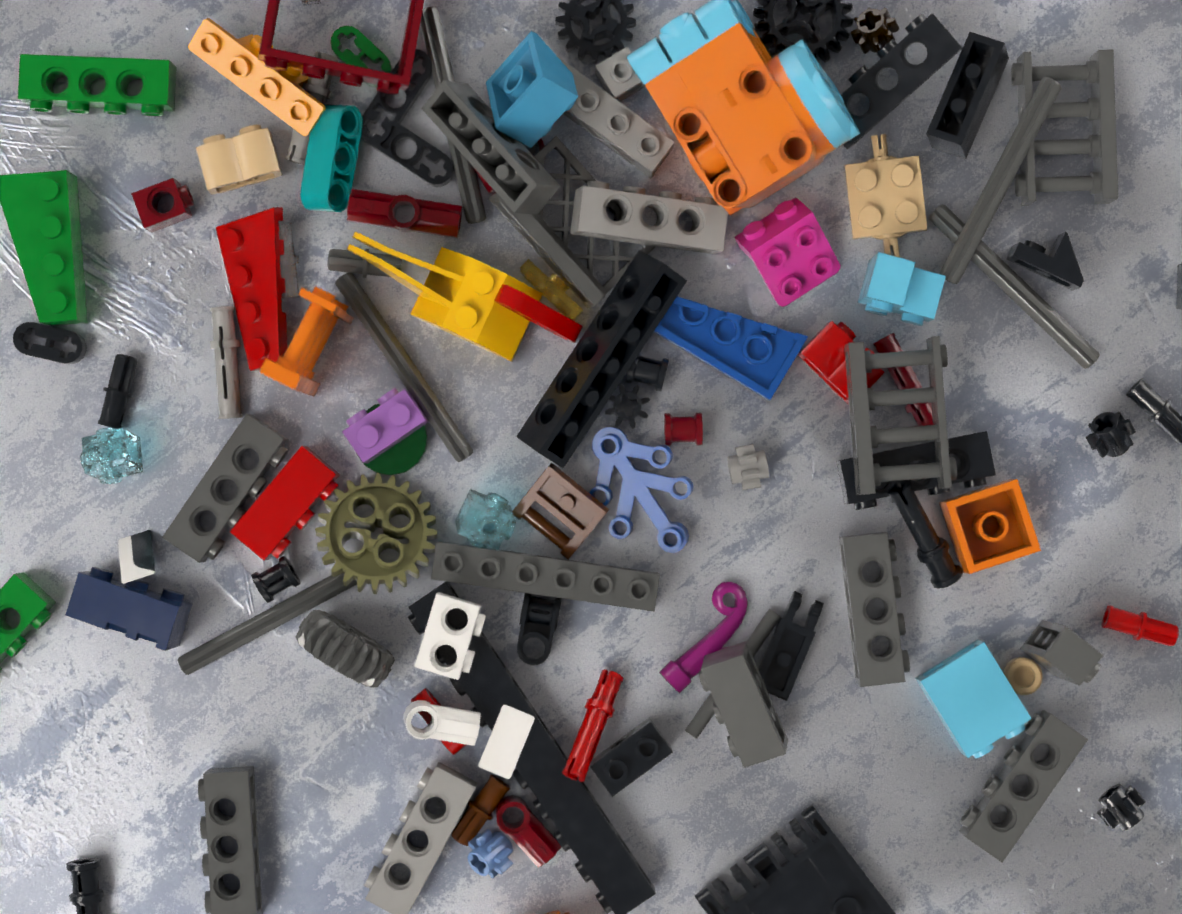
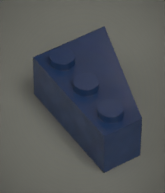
M92 567L90 572H78L66 616L105 630L109 628L125 633V637L133 640L141 638L157 643L155 648L164 651L180 646L193 603L183 600L185 594L163 588L162 594L148 590L149 583L138 579L123 584L119 580L112 579L113 572L98 567Z

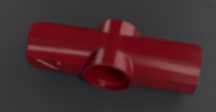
M352 189L347 208V221L393 228L402 232L413 231L458 238L463 206L415 199L408 195L396 196ZM402 205H410L415 209L413 219L407 223L398 222L395 218L396 210Z

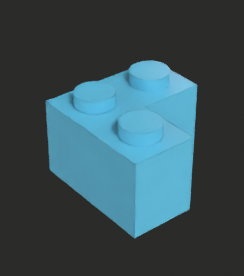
M878 252L868 262L857 303L866 305L865 311L869 313L887 316V313L893 312L901 314V321L922 326L923 321L930 322L935 318L946 276L915 268V262Z

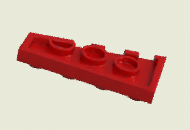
M273 207L216 227L250 371L260 370L266 358L277 362L279 356L283 357L288 349L286 313L282 311L281 299L282 294L286 293L285 278H281L280 255H284V239L279 240V221H283V207Z

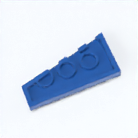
M676 297L654 331L656 334L768 401L773 397L808 338L806 335L789 332L773 325L743 318L740 315L720 311L681 297Z

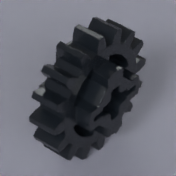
M569 0V4L559 2L558 9L565 15L555 18L556 25L564 27V29L558 32L559 40L569 39L565 50L570 52L575 48L578 49V60L582 61L586 54H590L593 64H597L599 55L604 54L607 59L612 56V50L615 49L619 52L624 49L622 40L632 42L633 34L627 28L636 27V19L627 17V15L634 11L633 4L623 5L624 0H596V2L586 6L581 4L586 0ZM611 4L618 11L621 24L618 23V20L611 17L609 12ZM602 9V24H598L590 34V20H594ZM571 20L574 21V24L581 27L582 34L580 39L577 38L572 30ZM604 38L611 39V41L605 44L594 45L598 40Z

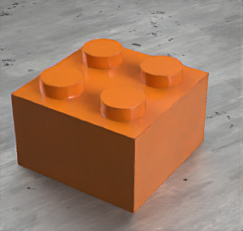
M1008 479L939 502L958 563L963 573L972 574L1041 551L1018 479Z

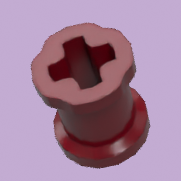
M702 412L695 413L694 416L672 417L670 413H664L665 445L671 446L673 442H695L697 446L703 445Z

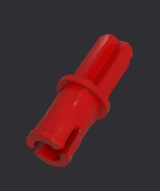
M1108 605L1102 619V628H1109L1133 635V640L1137 641L1143 638L1171 647L1175 645L1179 636V628L1176 625L1149 618L1145 612L1135 614Z

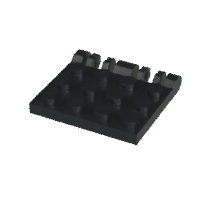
M813 805L804 810L801 816L817 835L815 840L810 838L796 818L789 822L790 829L806 845L797 854H793L782 835L776 832L770 837L787 859L784 864L781 865L764 842L743 858L760 882L754 886L737 863L730 868L735 880L747 891L740 898L735 900L729 892L727 885L719 878L711 882L728 905L727 908L723 909L707 887L694 895L707 914H896Z

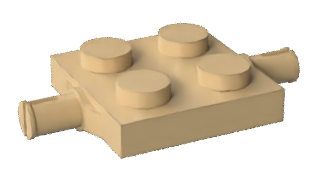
M880 134L881 149H879L878 135L871 136L874 158L863 163L847 164L844 166L853 240L864 238L883 240L884 254L891 255L890 247H892L893 256L900 258L898 238L907 233L927 231L919 156L903 158L888 156L887 135Z

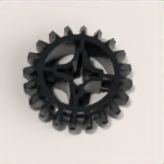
M756 0L764 7L754 8L753 16L764 20L756 22L754 30L757 32L766 31L760 39L764 45L772 42L773 45L768 50L771 57L778 50L782 52L791 45H794L795 43L787 40L785 37L789 34L797 33L802 35L807 42H811L807 46L816 60V54H818L820 59L826 63L831 58L828 49L834 53H839L842 46L838 40L847 41L850 33L844 28L851 27L854 19L844 14L852 11V3H840L842 0H787L786 7L788 8L789 16L776 26L773 18V8L778 0ZM830 9L832 29L822 39L819 34L820 27L818 26L817 19ZM799 11L802 15L813 13L808 24L804 20L793 22Z

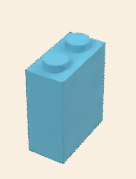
M977 639L915 678L959 751L967 758L972 755L975 759L984 756L994 748L993 742L1003 736L1006 739H1010L1025 730L1024 723L1032 719L985 642Z

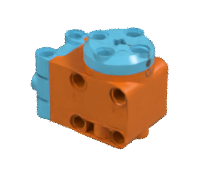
M710 0L695 10V15L688 12L671 20L661 28L660 40L657 37L653 38L629 54L627 59L665 117L697 175L704 182L714 200L723 206L729 215H733L742 208H750L757 205L823 162L827 154L859 135L860 131L847 110L835 84L824 72L803 39L772 58L754 30V25L738 0Z

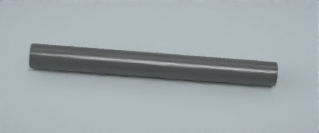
M770 608L746 641L753 657L781 617ZM711 693L685 729L686 732L695 738L699 737L714 715L713 703L715 701Z

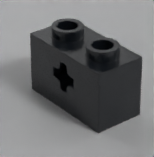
M649 717L593 758L590 768L613 797L673 753V751Z

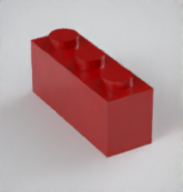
M301 446L231 529L230 533L262 560H269L272 556L278 559L292 543L287 538L295 528L303 530L315 516L311 509L320 499L323 501L328 500L334 494V490L339 487V484L335 481L340 474L307 446Z

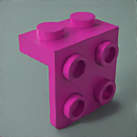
M796 197L780 203L772 213L760 221L751 222L743 229V232L734 237L740 249L754 262L775 302L781 307L789 305L840 270V263L813 212Z

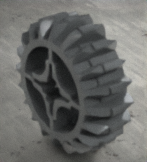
M311 611L303 619L295 636L299 645L305 648V651L312 654L314 658L319 659L336 672L365 686L378 687L392 670L391 666L395 661L393 655L383 645L325 611Z

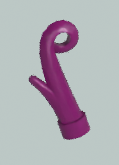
M721 583L712 594L713 606L717 611L726 615V617L693 647L674 662L671 660L659 672L679 694L701 670L704 656L727 648L723 646L742 623L747 611L748 601L745 591L737 583ZM726 593L733 594L735 598L734 606L724 605L722 599Z

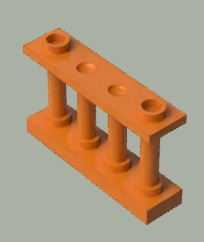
M316 286L312 292L301 288L298 294L310 302V305L283 357L279 356L277 362L266 358L259 373L295 391L313 397L320 383L312 380L315 374L312 370L338 319L349 324L354 319L346 312L349 306L335 300L336 296Z

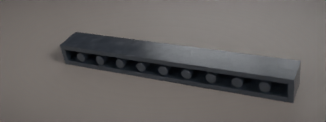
M446 581L408 607L412 612L408 619L419 635L425 632L434 599L438 592L460 598L449 582ZM453 608L448 612L447 621L451 627L462 629L468 623V616L464 610ZM481 632L480 637L473 635L469 650L475 651L470 672H462L459 680L449 678L452 685L461 697L465 694L468 695L474 704L470 711L480 712V726L482 728L488 725L491 731L493 730L503 705L534 716L535 720L513 775L524 790L530 787L537 799L533 801V804L544 820L551 818L558 829L554 832V836L565 852L569 849L573 851L579 860L574 865L586 883L590 880L594 882L600 891L595 896L607 914L611 911L615 914H627L656 894L654 885L586 784L578 779L576 781L563 775L562 771L568 760L567 756L483 632ZM441 645L438 647L436 656L440 663L451 665L456 662L457 653L452 646Z

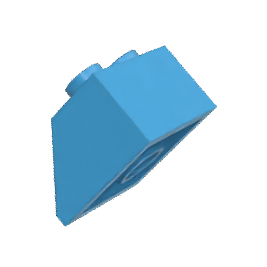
M533 31L524 38L486 81L495 128L530 148L541 137L549 133L552 125L564 112L569 111L578 98L572 72L540 36Z

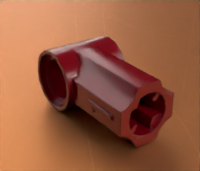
M511 795L504 797L499 802L496 808L499 828L513 839L538 868L550 861L561 849V845L528 808L525 800L519 796ZM518 807L523 812L521 820L517 823L506 822L502 815L507 808Z

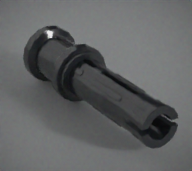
M910 481L900 482L903 488L902 493L898 485H894L888 493L895 502L918 545L917 557L921 563L926 564L932 575L930 581L933 587L940 589L956 583L962 577L963 570L960 565L954 564L948 552L950 547L948 542L942 537L937 536L912 488V484Z
M84 858L66 863V869L71 871L73 891L69 895V899L72 905L76 906L77 914H100L99 902L102 901L104 893L102 889H99L97 868L101 865L99 858Z

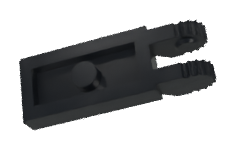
M796 591L793 592L783 618L780 617L758 669L768 693L786 701L789 698L816 632H814L824 605V603L817 600L811 605L804 627L793 623V618L802 602V594Z

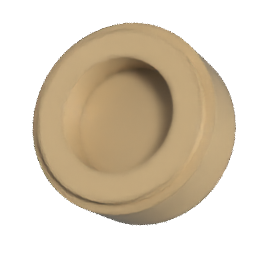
M1026 657L1012 659L1007 663L1003 671L1012 688L1019 695L1034 693L1042 683L1043 675L1040 666L1035 661Z

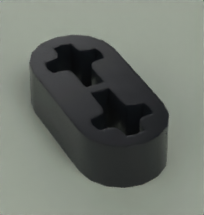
M25 322L20 324L13 334L15 348L25 355L64 364H75L82 360L86 353L84 338L70 330L35 322ZM33 329H35V335L45 338L46 343L45 346L33 344L31 349H28L29 343L23 341V337L25 334H31ZM69 337H72L71 343L76 345L77 349L75 353L69 352L67 358H65V351L53 348L54 342L66 343Z

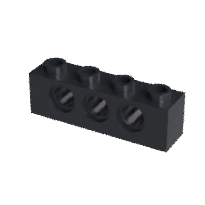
M921 13L905 28L909 34L897 44L892 39L876 54L880 60L870 69L863 65L848 79L852 85L841 96L860 134L843 144L846 149H850L962 50V46L933 13L927 18ZM913 43H922L927 49L926 59L918 65L909 63L906 58V50ZM886 68H892L898 74V83L891 90H883L877 81L879 73ZM858 93L867 96L870 102L868 111L861 116L852 113L849 107L850 99Z
M987 431L948 438L949 454H955L961 462L957 479L951 480L952 484L963 482L964 488L987 484L985 477L996 475ZM934 441L873 453V464L879 463L880 467L909 465L913 461H918L921 464L936 463ZM853 457L836 461L844 504H854L855 510L877 506L876 499L889 497V490L896 484L902 493L903 488L900 482L910 481L914 491L927 489L928 496L950 492V488L938 489L937 478H926L919 482H913L912 480L888 481V484L883 489L878 490L875 488L876 494L856 495Z

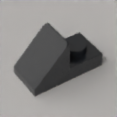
M1066 231L1058 235L1049 256L1044 254L1046 248L1029 240H1026L1024 244L1018 242L1012 246L1006 260L1072 291L1081 288L1084 279Z

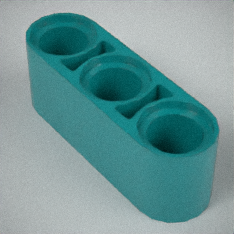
M324 104L326 107L325 111L310 132L300 198L302 204L308 210L342 212L348 206L353 186L363 119L361 112L354 105Z

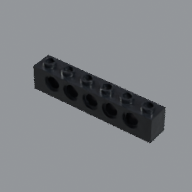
M639 250L516 437L539 454L564 468L687 280L663 262Z

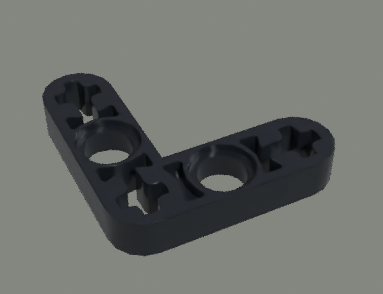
M416 49L413 62L416 63L419 59H422V66L425 69L423 74L416 72L410 79V83L416 87L413 91L409 87L404 91L406 93V101L398 108L388 106L385 102L387 93L378 91L362 115L361 138L366 144L427 184L434 187H442L447 185L454 175L451 159L445 153L401 125V122L432 76L430 57L424 51ZM399 61L391 71L392 74H397ZM378 106H381L387 114L396 117L393 121H390L387 116L381 124L382 129L385 131L382 136L375 134L372 138L368 137L370 131L366 126L369 122L373 124L378 122L382 114L375 110ZM410 139L416 143L417 151L412 158L402 159L396 154V146L401 140ZM424 149L430 151L425 157L433 164L439 163L440 160L444 161L443 168L446 171L444 176L436 175L434 179L431 178V170L423 163L420 164L419 169L413 167L421 160Z

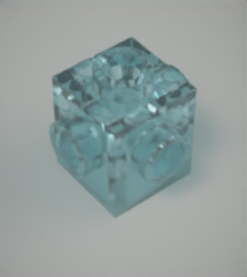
M102 428L96 431V435L82 438L83 451L80 455V461L84 474L100 480V483L116 484L122 482L125 476L143 472L139 436L122 428Z
M470 489L455 520L457 534L467 537V541L476 547L487 549L490 546L499 550L503 539H510L516 525L511 505L508 504L507 499L496 493L489 492L488 495H484Z

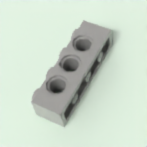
M558 57L572 72L578 93V98L573 107L563 114L642 173L652 178L673 150L674 141Z
M587 181V186H582L575 190L570 232L572 235L708 254L724 251L728 212L723 206L717 205L714 198L695 197V202L681 200L682 194L667 191L660 192L659 196L645 195L646 189L634 186H624L623 191L610 190L609 183L600 181ZM609 202L616 203L620 207L621 217L618 221H613L607 216L606 206ZM645 207L653 209L657 215V221L654 226L647 225L643 220L642 214ZM682 212L687 213L692 219L693 224L689 232L683 230L679 225V216Z
M438 762L434 770L427 767L417 785L418 788L423 790L417 803L409 800L399 819L405 823L400 835L397 836L392 833L381 852L388 856L381 869L374 866L364 884L365 887L370 889L365 900L391 914H408L470 800L477 786L476 781ZM431 797H439L444 800L446 811L440 815L432 814L427 809L426 801ZM414 830H421L428 836L429 843L424 847H415L409 841V833ZM396 863H403L409 867L411 876L406 880H398L392 875L391 866Z

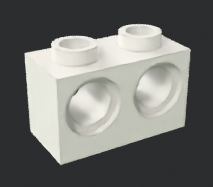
M438 592L434 599L414 667L459 680L462 672L469 673L475 651L469 650L473 635L480 637L486 615L480 614L482 605ZM453 608L464 610L468 616V623L462 629L451 627L447 621L448 612ZM441 645L452 646L457 653L456 662L451 665L440 663L436 656L438 647Z

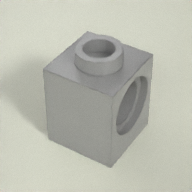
M628 47L595 66V75L607 93L619 102L646 87L638 78L627 59V56L631 54Z

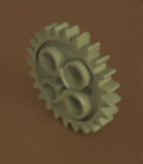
M377 473L374 483H369L363 474L360 479L361 485L356 487L351 480H347L348 491L346 493L336 488L334 495L337 501H324L325 508L330 513H318V521L326 526L315 528L316 536L325 538L317 543V549L322 552L329 551L322 557V562L324 565L335 563L331 569V575L335 577L344 573V586H348L353 580H356L358 592H361L366 584H371L373 594H377L379 585L385 584L386 589L391 593L394 581L397 580L405 588L407 587V574L417 579L420 577L417 564L424 567L429 566V559L424 553H435V545L428 542V540L437 539V530L428 527L436 523V517L434 515H425L431 509L430 502L418 504L422 497L420 490L412 494L408 493L410 488L409 481L397 487L395 475H392L387 483H382L381 475ZM363 504L369 505L374 509L373 514L366 518L358 517L354 511ZM401 514L407 516L410 522L405 527L396 528L390 523V520L395 515ZM352 523L358 528H346L344 525ZM376 527L382 528L383 534H379L377 539H372L371 533L375 532ZM406 538L409 540V542L407 544H403L396 539ZM350 539H358L364 544L362 549L355 553L346 551L343 546ZM386 549H394L400 556L395 562L386 563L379 558V555Z

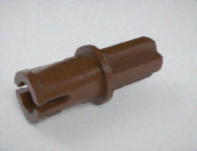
M491 774L475 800H469L468 805L470 807L452 831L451 836L458 843L469 846L468 842L478 834L487 819H493L492 812L507 791L510 790V786L497 776Z

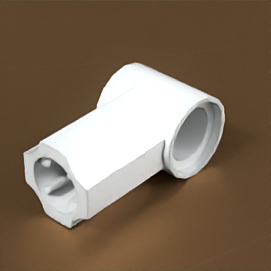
M416 700L406 707L404 723L408 733L419 740L430 738L475 746L481 714L480 712L433 705L424 700ZM419 711H426L432 715L430 724L424 728L414 727L411 724L412 717Z

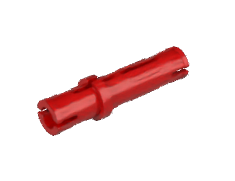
M605 669L601 671L592 698L587 699L585 704L587 711L584 720L580 726L565 768L562 771L563 775L576 781L578 779L580 782L585 781L607 720L612 718L615 709L612 707L624 680L620 674L610 670L609 673Z

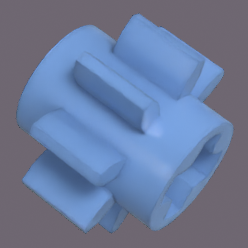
M487 829L482 834H477L468 842L469 847L473 849L468 854V862L477 874L481 876L489 874L491 878H494L498 874L502 875L513 865V862L508 858L513 852V846L503 833L498 831L491 833Z

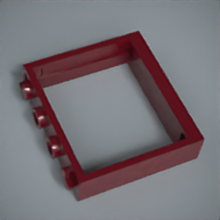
M268 0L258 60L265 61V67L278 71H287L288 66L303 69L302 74L304 76L316 79H324L325 74L340 77V83L355 87H361L362 82L377 85L376 90L388 94H399V90L405 91L408 88L424 0H410L397 74L272 48L280 0Z

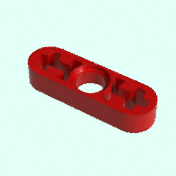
M505 284L501 285L494 299L501 306L572 343L576 342L583 328L582 325Z

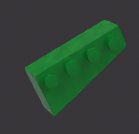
M67 170L0 175V203L39 322L49 326L88 323L77 176Z

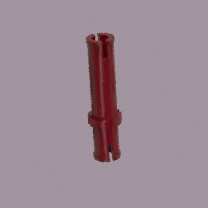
M895 333L873 343L878 353L903 351L895 337ZM912 366L887 368L899 390L923 388ZM931 402L907 404L904 407L907 414L911 412L918 426L933 425Z

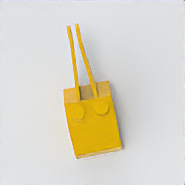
M354 232L352 238L363 244L430 270L423 285L384 260L351 244L347 247L348 251L365 259L419 295L410 313L413 317L513 362L531 321L501 306L494 299L502 284L515 288L539 302L543 297V293L485 263L441 247L432 265Z

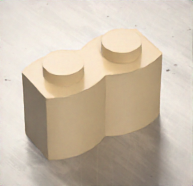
M261 125L246 126L239 130L240 135L227 139L223 134L210 136L203 140L204 145L196 147L206 187L211 195L268 181L283 175L272 134L268 128L261 129Z

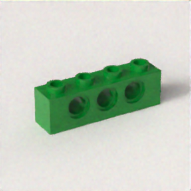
M20 54L18 99L26 105H30V110L52 112L53 106L67 107V111L71 113L86 114L90 112V108H104V113L126 115L127 109L141 110L142 115L155 117L164 116V111H175L176 66L170 60ZM60 77H67L68 86L66 90L61 93H54L53 85L55 81ZM104 78L106 83L104 90L100 94L91 95L90 86L92 82L96 79ZM142 80L143 88L141 92L136 96H128L127 87L130 82Z
M24 572L13 574L0 589V664L8 655L11 658L16 656L27 644L28 641L24 637L33 627L39 630L53 615L49 610L56 601ZM10 608L15 609L20 615V623L17 628H12L6 621V614Z

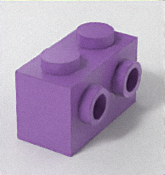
M396 388L390 390L377 400L380 404L379 407L370 413L363 409L346 421L349 427L343 430L342 433L363 463L368 464L429 422L407 390L404 389L401 392H398Z

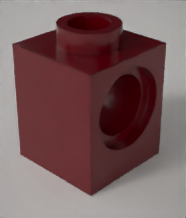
M174 178L131 193L143 227L151 233L193 217L189 208L194 206L191 192L187 185L181 186L180 182ZM165 195H172L174 199L173 208L167 213H160L158 201Z

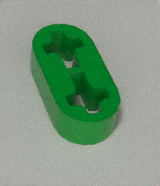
M342 26L332 34L331 48L337 58L343 63L368 68L363 62L367 57L374 64L382 61L381 68L383 72L391 73L392 65L390 60L358 29L353 26ZM353 36L356 37L354 44L361 52L357 56L349 49L341 52L342 44L340 39L342 37L347 39ZM366 83L369 86L377 87L375 84Z

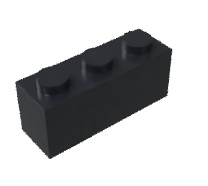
M969 32L926 133L932 148L967 159L1009 60L1004 42Z

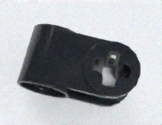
M525 593L517 643V653L524 663L539 665L548 658L554 631L557 628L562 598L556 597L553 601L532 597L530 593ZM532 609L549 611V614L532 612ZM536 637L544 643L545 651L540 658L531 659L525 655L523 645L527 639Z

